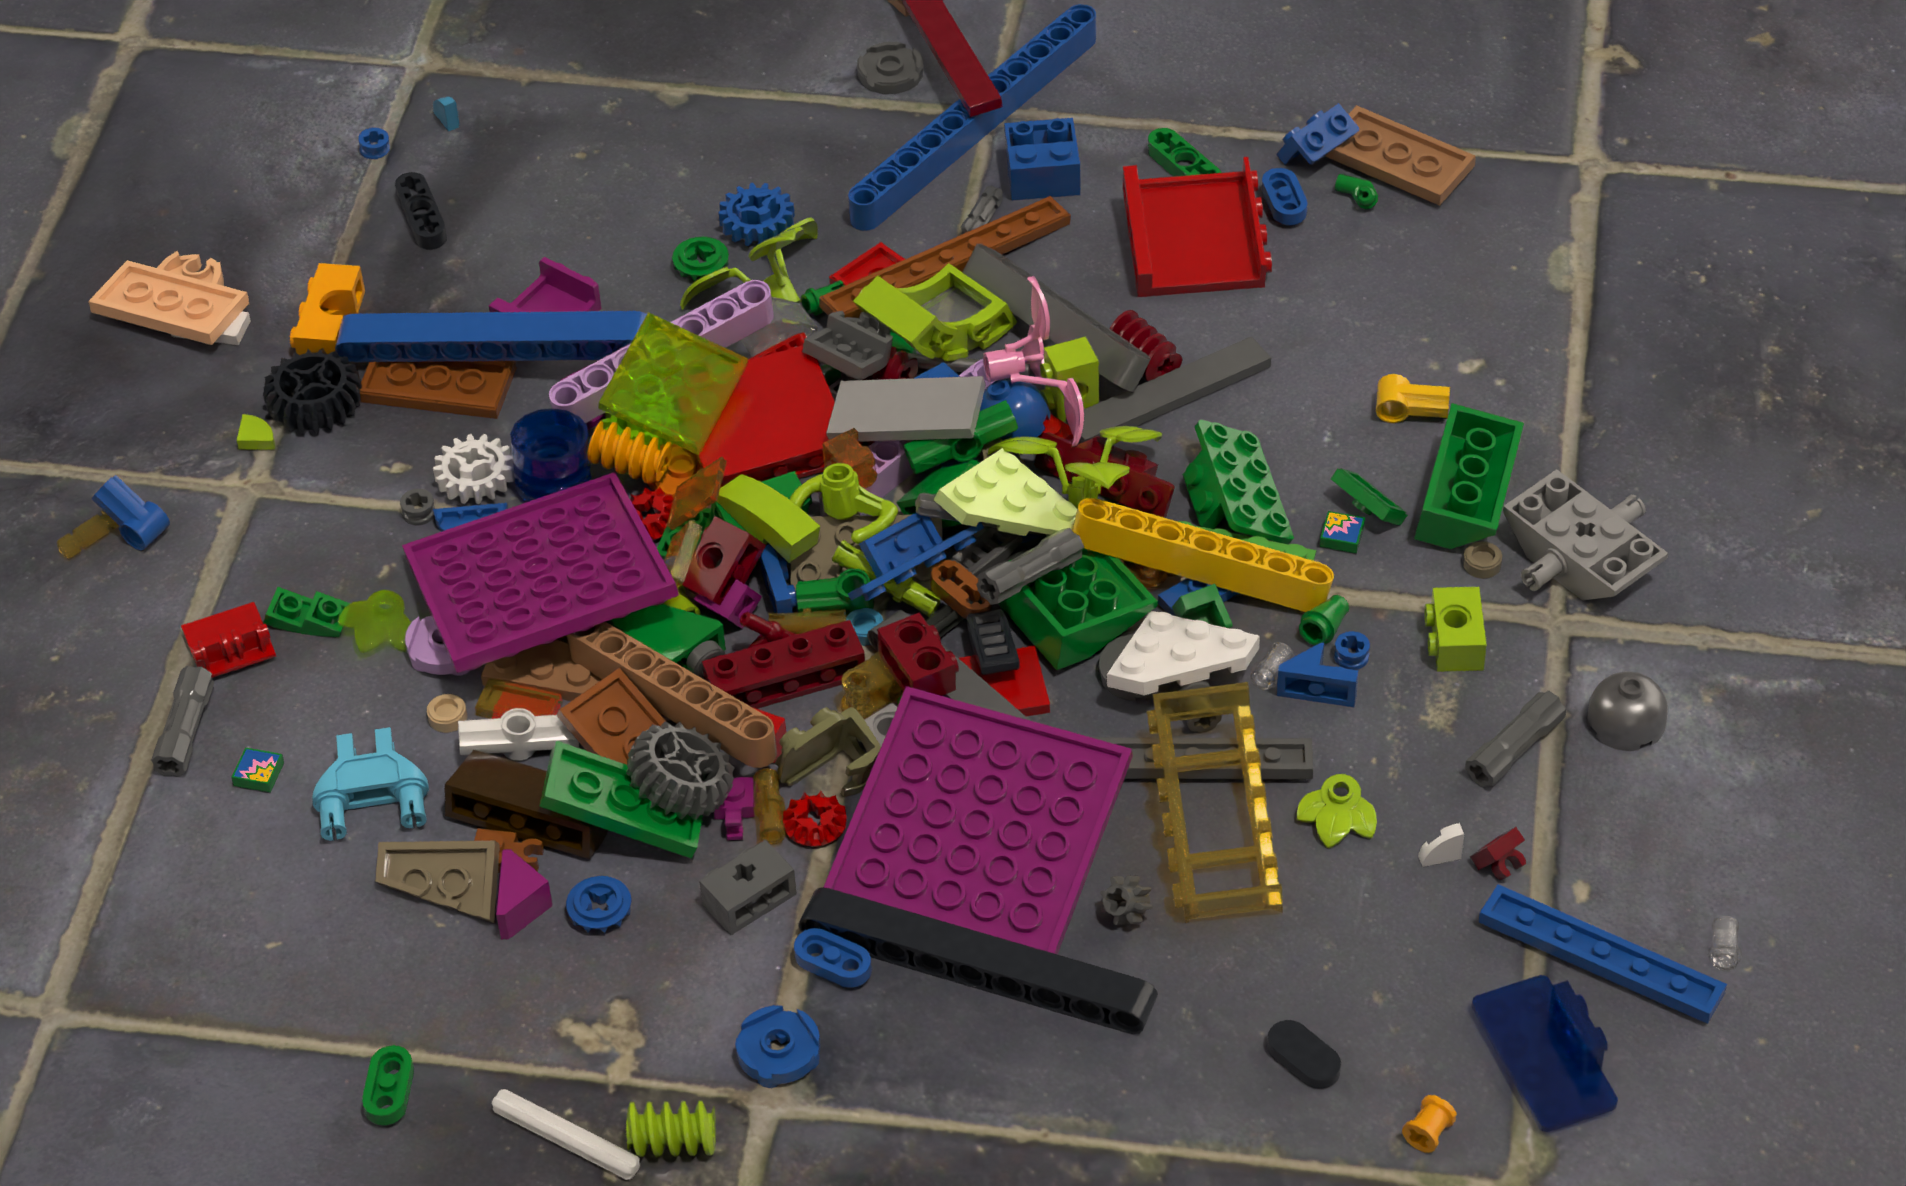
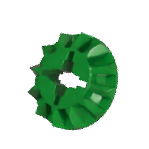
M694 237L680 243L675 248L672 259L674 269L679 270L681 277L691 275L693 280L696 281L699 277L728 266L729 254L727 247L715 238ZM699 254L700 258H702L706 262L700 263L698 260H696V255Z

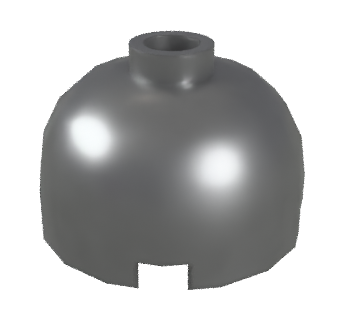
M1635 672L1615 673L1600 682L1593 691L1589 702L1587 723L1589 728L1592 726L1597 732L1596 738L1601 743L1616 750H1640L1642 744L1652 741V746L1664 734L1668 713L1667 700L1659 685L1651 678Z

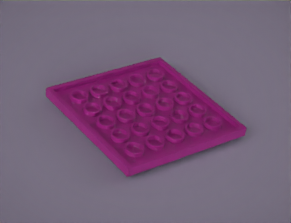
M615 472L402 545L406 559L456 673L465 670H475L485 663L503 657H512L525 649L540 644L552 643L557 638L589 630L594 625L614 618L626 617L631 612L651 605H660L668 599L679 596L672 575Z
M906 686L824 887L1058 955L1133 757L1132 749Z

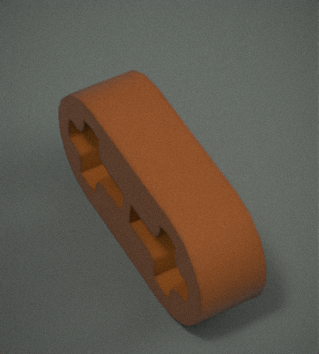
M943 560L933 566L930 579L931 590L963 618L967 619L969 614L992 610V605L985 598L981 597L977 589L978 578L961 564L952 560ZM941 577H943V578H945V579H947V580H945V581L943 582V581H941Z

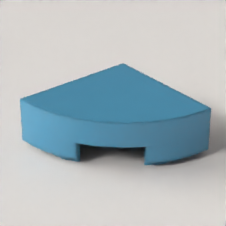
M450 96L435 100L433 102V112L448 132L459 128L460 123L456 101Z

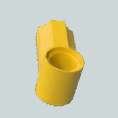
M1388 374L1383 376L1377 384L1376 415L1379 419L1388 423H1399L1404 421L1408 415L1447 418L1450 387L1410 384L1408 379L1402 375Z

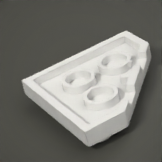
M1151 611L1107 673V687L1147 695L1158 692V685L1177 681L1180 686L1210 679V672L1225 668H1228L1231 673L1246 670L1259 650L1260 636L1246 633L1240 629H1229L1211 625L1200 620L1194 621L1173 616L1166 612Z

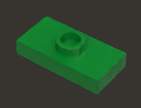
M1337 468L1331 477L1333 482L1354 498L1352 504L1368 515L1373 513L1382 521L1399 526L1407 517L1405 510L1358 473Z

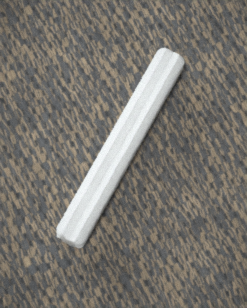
M501 1089L493 1098L492 1105L495 1113L626 1180H631L640 1168L638 1156L506 1089Z

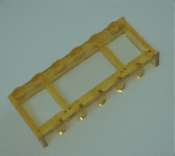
M1248 682L1153 694L1154 710L1147 711L1149 733L1158 735L1159 744H1152L1154 767L1163 769L1164 778L1157 779L1159 802L1168 803L1169 813H1162V822L1165 838L1173 837L1174 848H1167L1170 873L1178 872L1179 883L1172 884L1175 908H1183L1185 923H1188L1189 919L1267 909L1283 913L1282 887L1278 881L1277 858L1272 844L1271 821L1267 813L1265 784L1262 783L1259 748L1256 746L1255 724L1250 709ZM1233 714L1238 749L1175 757L1171 721ZM1241 764L1254 846L1190 854L1178 772ZM1256 861L1260 886L1202 894L1195 893L1192 869Z

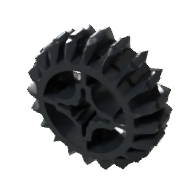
M308 348L306 354L299 355L294 352L293 358H281L280 366H272L270 375L265 376L263 397L267 411L270 413L271 418H274L278 426L285 425L289 432L298 428L302 435L308 430H314L318 435L319 430L325 427L332 431L333 424H345L346 416H355L356 407L361 405L360 389H362V383L358 370L354 364H351L347 356L340 357L337 351L327 354L322 348L317 353H312Z

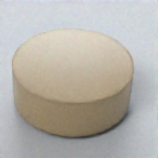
M443 694L431 700L427 706L430 726L434 730L443 733L458 730V721L467 720V710L463 699L457 695Z

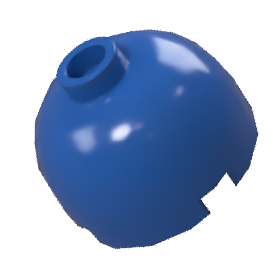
M1009 378L997 380L985 389L980 411L1006 400L1018 425L1016 431L1000 437L1002 441L1022 436L1038 437L1045 429L1043 422L1046 416L1050 419L1051 413L1044 396L1036 386L1026 382L1011 383Z

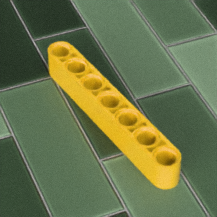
M1086 498L1080 501L1072 531L1080 536L1085 549L1206 584H1215L1220 588L1303 612H1307L1327 601L1334 579L1333 571L1327 565L1096 498Z

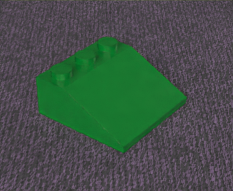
M1083 548L1082 558L1060 570L1050 571L1026 584L1020 592L998 604L1056 670L1091 657L1155 609L1158 601L1119 558Z

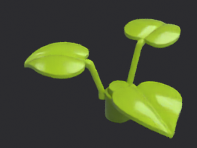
M807 218L795 223L778 236L761 242L749 252L751 261H755L765 255L768 257L774 274L764 279L763 282L768 284L770 288L773 310L776 315L794 308L801 302L788 277L781 248L801 239H817L818 226L813 218ZM736 267L719 269L701 277L688 287L681 299L680 306L683 310L687 303L698 293L728 278L737 277L744 283L751 280Z
M1117 426L1101 430L1100 437L1107 438L1100 462L1093 464L1078 462L1065 465L1066 471L1080 475L1072 478V484L1068 483L1059 451L1055 448L1057 446L1055 441L1028 436L1010 438L990 447L988 455L1002 448L1004 451L1019 454L1045 453L1053 457L1062 484V494H1068V501L1077 509L1078 504L1083 499H1098V494L1101 493V485L1109 489L1117 479L1130 472L1129 466L1107 462L1114 444L1120 441L1132 443L1151 439L1158 442L1162 438V433L1133 426Z

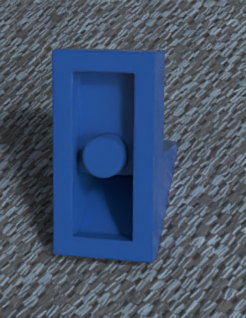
M1319 643L1279 665L1277 696L1355 707L1359 670L1323 665L1324 643Z

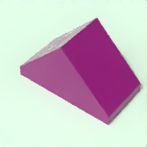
M506 849L502 852L496 916L501 939H510L551 908L553 903L549 881L511 849Z

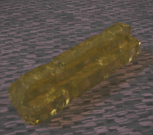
M102 510L101 516L96 514L73 529L72 532L74 534L70 535V533H67L58 539L56 543L58 550L66 558H72L81 552L80 547L87 548L108 534L110 527L114 530L119 525Z

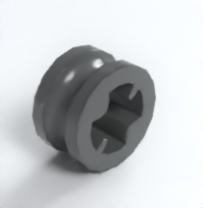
M420 488L409 490L403 494L400 499L402 516L408 524L415 526L424 525L434 518V499L429 491ZM421 505L422 508L415 509L414 506Z

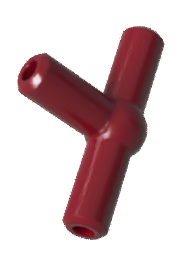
M745 612L740 617L741 626L760 634L748 648L795 634L784 629L779 622L767 621L750 612Z

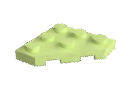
M1003 448L940 488L934 498L936 503L961 524L976 527L979 522L997 525L998 531L1026 536L1029 531L1046 534V537H1049L1062 529L1070 528L1072 530L1077 512L1076 507L1071 502L1064 499L1042 478L1022 464L1016 456L1004 451Z

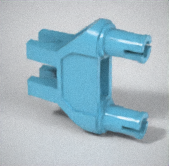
M391 728L375 729L377 752L357 755L352 733L336 735L338 759L321 776L312 795L313 807L320 812V833L322 838L329 841L333 840V827L336 829L337 840L345 837L347 829L345 826L344 810L400 802V821L404 827L413 828L412 815L416 817L417 827L423 826L427 820L424 797L429 791L428 780L416 765L395 752Z

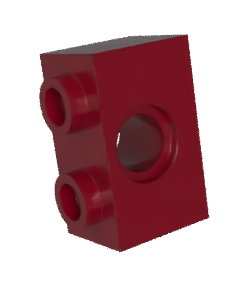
M714 516L711 524L703 531L701 542L692 558L684 565L678 584L695 595L699 594L721 605L735 580L743 584L746 583L766 545L750 533ZM723 557L720 565L716 567L717 562Z

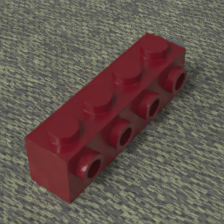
M851 620L829 624L822 628L794 634L783 639L755 645L747 649L702 661L704 680L756 709L867 678L865 652Z

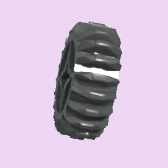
M664 721L661 726L652 724L648 730L642 731L641 735L636 738L628 753V769L626 774L631 777L630 786L640 790L639 798H648L651 801V808L659 806L664 809L665 815L669 812H675L682 819L688 814L696 820L700 815L709 816L715 809H719L720 805H723L733 786L734 766L728 762L730 755L720 751L721 743H712L709 740V733L701 735L696 732L695 726L689 730L684 728L681 722L673 727Z

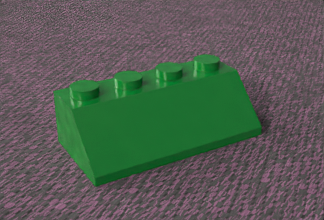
M1454 403L1451 404L1414 539L1453 549L1496 534L1524 426L1523 422Z

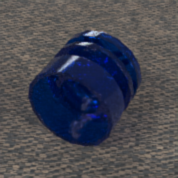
M555 408L541 409L524 415L514 424L510 433L516 491L522 499L529 502L592 480L591 463L588 460L587 453L589 447L588 429L585 422L579 416L567 410Z

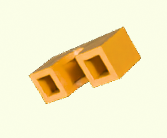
M318 264L315 276L310 277L308 281L306 301H302L300 304L297 327L293 326L290 333V345L296 349L297 354H306L308 348L312 353H317L322 348L327 354L335 351L343 315L358 314L365 294L360 266Z

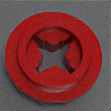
M645 487L642 494L637 496L631 494L630 500L652 540L662 537L667 524L675 525L679 509L672 494L665 493L660 487L655 491H650ZM653 507L655 514H648L646 518H643L640 512H648Z
M821 790L817 795L809 796L804 792L801 799H790L788 809L783 811V827L786 834L793 841L805 846H822L833 842L843 833L847 824L845 806L839 804L836 795L826 797ZM810 811L815 812L821 817L820 826L811 817L809 818L808 814Z

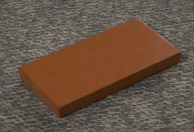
M516 361L369 362L361 381L360 402L498 419L517 369Z

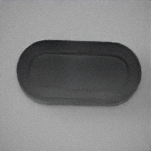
M1283 1020L1270 1028L1267 1043L1269 1053L1302 1082L1310 1087L1323 1089L1332 1086L1338 1081L1341 1071V1059L1338 1053L1307 1027L1294 1020Z

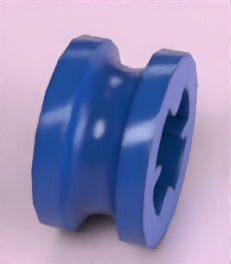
M368 128L359 134V151L364 158L378 159L387 155L390 145L389 135L385 130Z
M1355 631L1340 634L1335 642V662L1340 667L1358 670L1363 668L1369 660V639L1360 632ZM1348 649H1356V653H1349Z

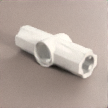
M515 708L505 712L498 719L458 721L460 755H470L473 750H477L487 754L503 753L509 759L520 761L531 757L536 750L553 749L556 740L579 748L578 740L560 721L557 715L534 716L526 709Z

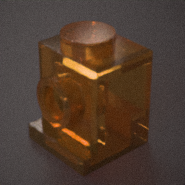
M855 428L822 443L825 469L836 463L848 464L857 473L861 487L865 489L874 484L877 479V472L873 469V466L876 464L875 458L867 446L862 447L859 443L858 431Z

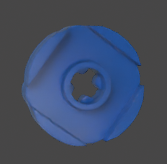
M767 1006L750 1014L741 1024V1032L738 1038L736 1037L735 1043L738 1062L750 1077L757 1079L758 1083L765 1088H774L779 1084L798 1080L815 1069L819 1064V1030L814 1020L801 1010L796 1009L797 1013H794L792 1011H784L783 1006ZM777 1039L780 1043L788 1042L785 1048L781 1050L771 1049L772 1040Z

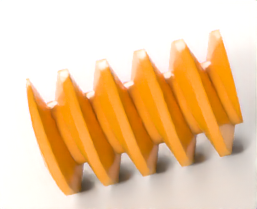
M600 421L589 443L587 451L589 462L597 464L601 461L602 466L606 469H611L615 466L616 472L620 474H625L629 470L630 478L638 479L642 476L643 482L647 484H652L655 481L659 482L668 467L672 443L667 442L662 450H659V438L653 437L649 444L646 445L644 444L645 433L639 432L636 438L632 440L630 427H626L621 435L617 434L618 423L612 422L608 429L605 430L604 422Z

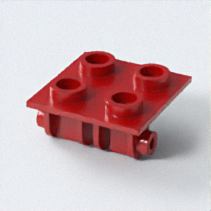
M255 602L181 625L196 666L203 667L211 672V678L276 657L275 650L270 641L269 630L266 623L263 624Z

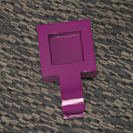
M753 777L734 778L733 786L723 805H720L719 809L714 811L715 820L725 819L727 840H743V818L755 817Z

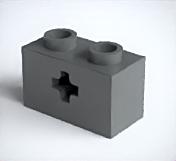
M766 839L754 847L745 849L738 857L720 868L711 870L704 878L699 880L702 905L730 935L738 932L797 894L794 869Z

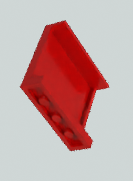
M1243 157V168L1240 172L1139 179L1137 165L1123 166L1122 190L1138 297L1265 287L1266 273L1272 272V259L1270 251L1264 252L1263 245H1267L1266 224L1259 223V218L1263 217L1261 197H1255L1254 192L1258 191V175L1256 170L1251 171L1249 157Z
M803 345L790 347L784 351L755 357L748 361L730 366H722L716 370L694 376H686L680 380L670 382L673 403H676L702 468L711 504L713 493L741 474L762 482L795 471L799 479L824 472L832 464H847L852 460L851 442H829L826 432L835 401L818 360L804 353Z

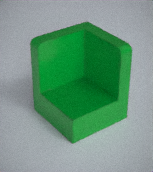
M1215 584L1180 596L1172 606L1177 617L1194 621L1200 620L1211 625L1229 629L1233 627Z

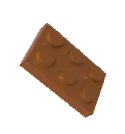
M620 668L559 709L557 714L560 721L586 751L626 765L628 764V753L642 731L648 730L652 724L661 726L665 721Z

